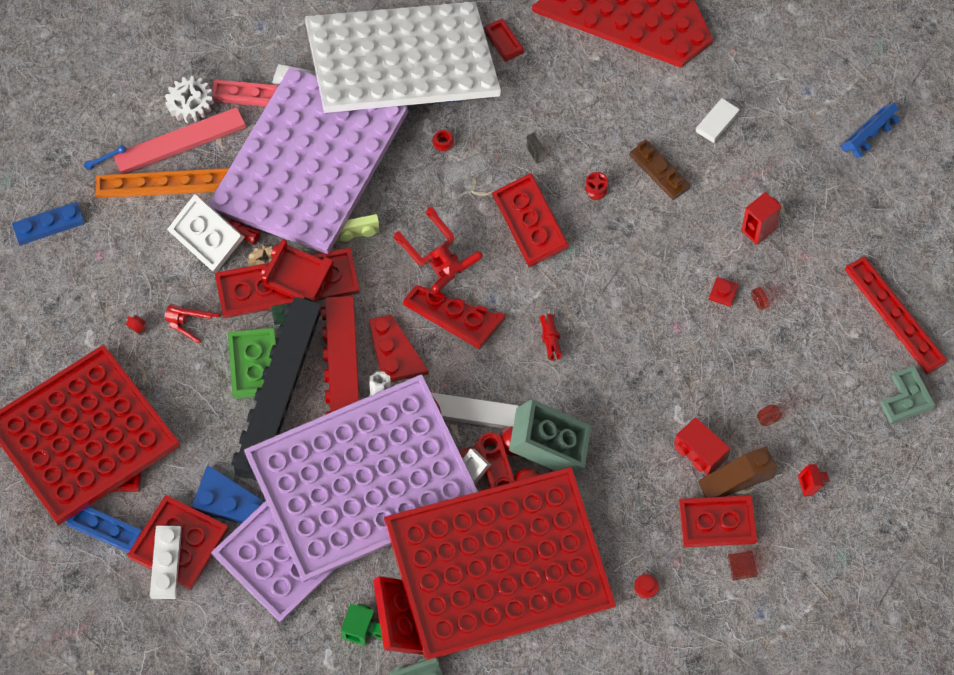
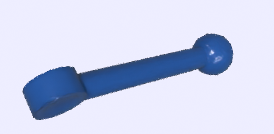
M120 145L117 150L92 162L86 161L84 167L87 170H92L94 165L116 154L125 153L127 148L124 145Z

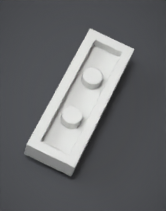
M156 526L150 587L151 599H176L182 534L181 526Z

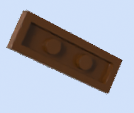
M648 140L642 141L636 148L630 151V157L672 200L690 189V184Z

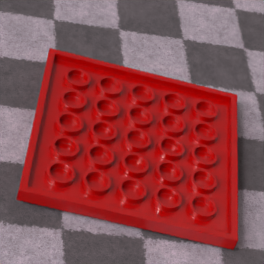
M104 344L0 409V447L57 526L180 447L177 438Z

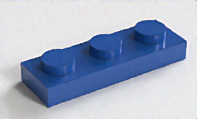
M77 201L12 223L20 246L85 224Z
M90 507L85 508L66 522L68 527L129 553L142 532L141 529Z

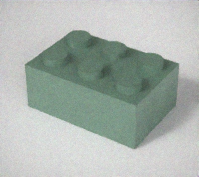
M531 399L516 408L509 451L554 471L572 467L575 474L585 469L591 425Z

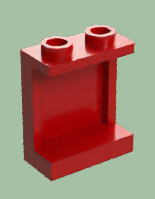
M282 239L280 244L274 246L271 253L273 258L270 263H266L262 269L263 285L291 298L295 296L316 303L334 268L333 260L324 257L323 260L289 246L287 240Z

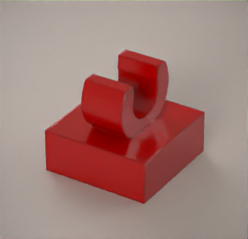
M808 464L798 474L804 497L813 496L820 488L824 487L823 482L830 481L827 472H819L817 464Z

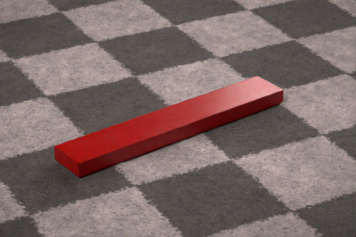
M865 256L845 267L846 273L927 375L947 363L945 356Z

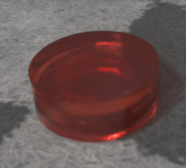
M758 286L751 290V297L759 310L770 307L769 300L761 287Z
M768 405L757 414V419L762 426L774 424L782 417V413L777 405Z

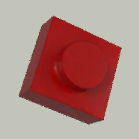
M716 277L709 300L731 307L739 284Z

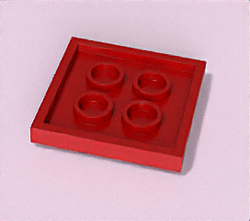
M165 495L127 556L128 559L152 570L156 526H181L182 534L177 583L192 590L212 558L211 552L220 545L229 528L227 525Z

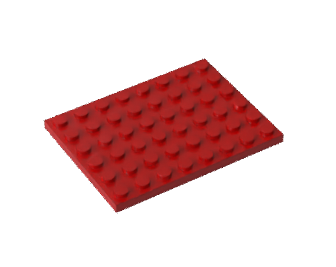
M572 467L384 517L425 660L440 658L616 607Z

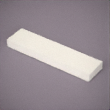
M431 393L440 406L443 420L503 429L514 425L518 405Z

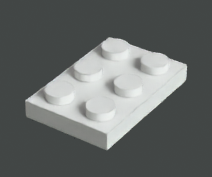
M194 194L167 229L213 272H218L244 239L240 232L196 194Z

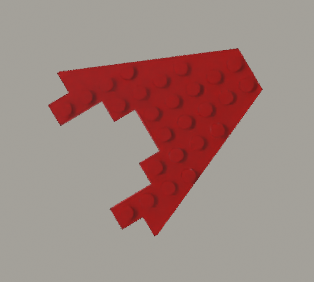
M539 0L532 5V11L536 14L680 68L712 45L713 38L695 0Z

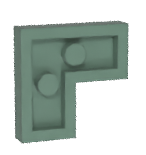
M915 366L892 374L891 378L900 394L882 400L880 404L890 424L934 409L935 404Z

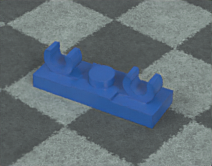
M896 103L880 108L840 145L843 151L852 150L853 155L859 158L863 156L860 147L864 151L870 150V144L864 140L868 137L869 139L875 137L880 132L879 128L881 126L884 131L892 130L893 128L890 126L889 120L893 125L900 122L898 116L894 115L899 109Z

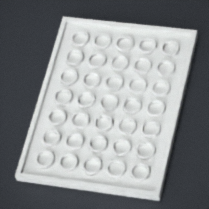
M476 2L305 16L324 113L500 96L501 89Z

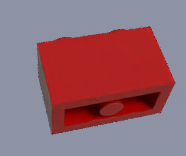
M764 192L745 208L741 231L756 245L777 228L782 207L778 200Z
M696 417L675 436L674 446L676 451L680 455L688 457L692 461L693 466L699 472H704L706 475L713 473L729 457L730 447Z

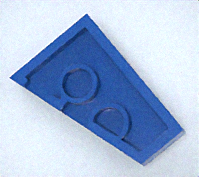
M207 465L191 508L205 515L242 524L264 501Z

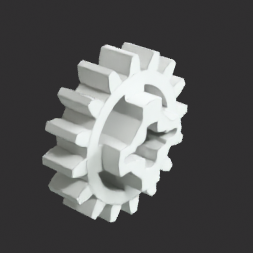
M191 76L189 81L182 77V83L175 81L176 87H169L170 94L165 95L167 100L166 106L171 116H176L178 121L184 118L186 123L189 122L190 118H193L195 122H197L198 116L205 118L204 112H210L211 108L209 105L214 104L212 98L214 95L207 82L203 83L202 78L195 81L194 76Z

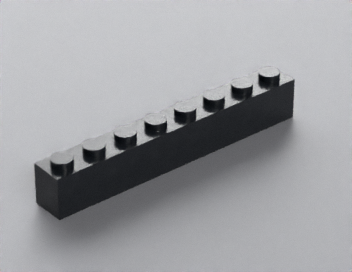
M294 296L292 304L288 303L284 313V316L287 317L286 321L279 326L277 346L273 345L270 351L269 358L272 359L270 366H265L262 374L263 386L262 388L258 387L254 401H257L255 408H251L248 413L247 422L249 425L247 431H242L239 444H242L240 451L235 452L231 466H234L235 475L257 481L244 453V449L280 434L321 315V304Z

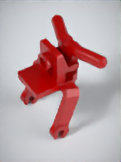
M429 207L425 212L426 215L447 238V241L422 258L400 231H397L393 238L405 249L417 265L424 266L428 263L431 265L439 277V280L432 285V290L439 292L455 278V273H462L481 260L483 254L480 251H476L459 262L457 254H451L448 249L454 242V234L439 218L435 209Z

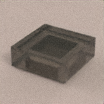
M534 132L528 134L527 150L535 163L543 162L544 148Z

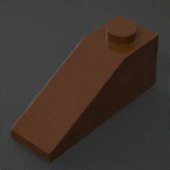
M767 446L742 455L700 479L698 484L705 498L725 497L773 479L777 466Z

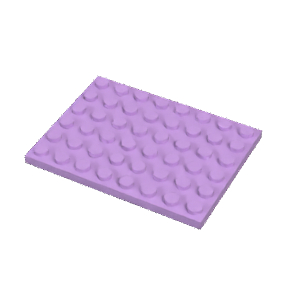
M289 67L208 205L222 216L329 254L405 119L408 108L406 106H392L324 113L317 76Z
M422 374L244 449V453L303 583L391 545L384 522L385 516L478 492Z

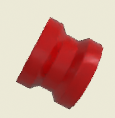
M601 172L590 173L586 178L585 193L592 200H600L607 194L608 178Z

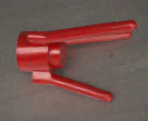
M170 304L165 312V321L171 323L170 328L178 330L198 344L201 343V340L182 328L180 324H185L189 315L208 319L220 317L219 313L189 309Z

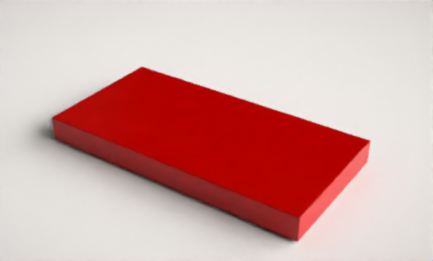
M532 173L492 192L529 268L570 248Z

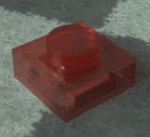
M752 551L728 554L727 559L733 581L757 577L758 572Z

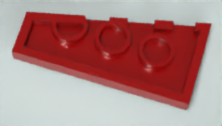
M415 285L403 299L404 306L479 350L506 317L504 313H492L487 311L486 307L480 305L474 307L465 304V300L459 298L450 299L444 297V293L434 292L419 285Z

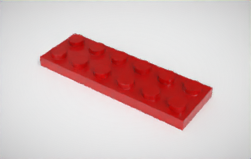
M351 247L330 251L329 254L318 253L312 255L321 260L324 257L333 260L334 267L317 301L325 300L328 297H341L360 293ZM265 264L215 273L223 319L283 308L288 303L292 304L293 298L263 285L261 272Z

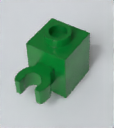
M350 603L340 630L342 639L366 646L369 635L382 640L380 623H374V610H371V607L359 603L354 605Z

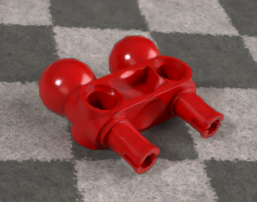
M513 426L504 429L501 435L500 433L496 434L493 432L485 433L477 440L474 446L458 450L463 459L470 449H475L491 464L486 471L490 483L486 489L540 475L531 468H524L513 477L506 455L519 456L509 451ZM490 445L497 446L496 449L492 451L486 450V448Z

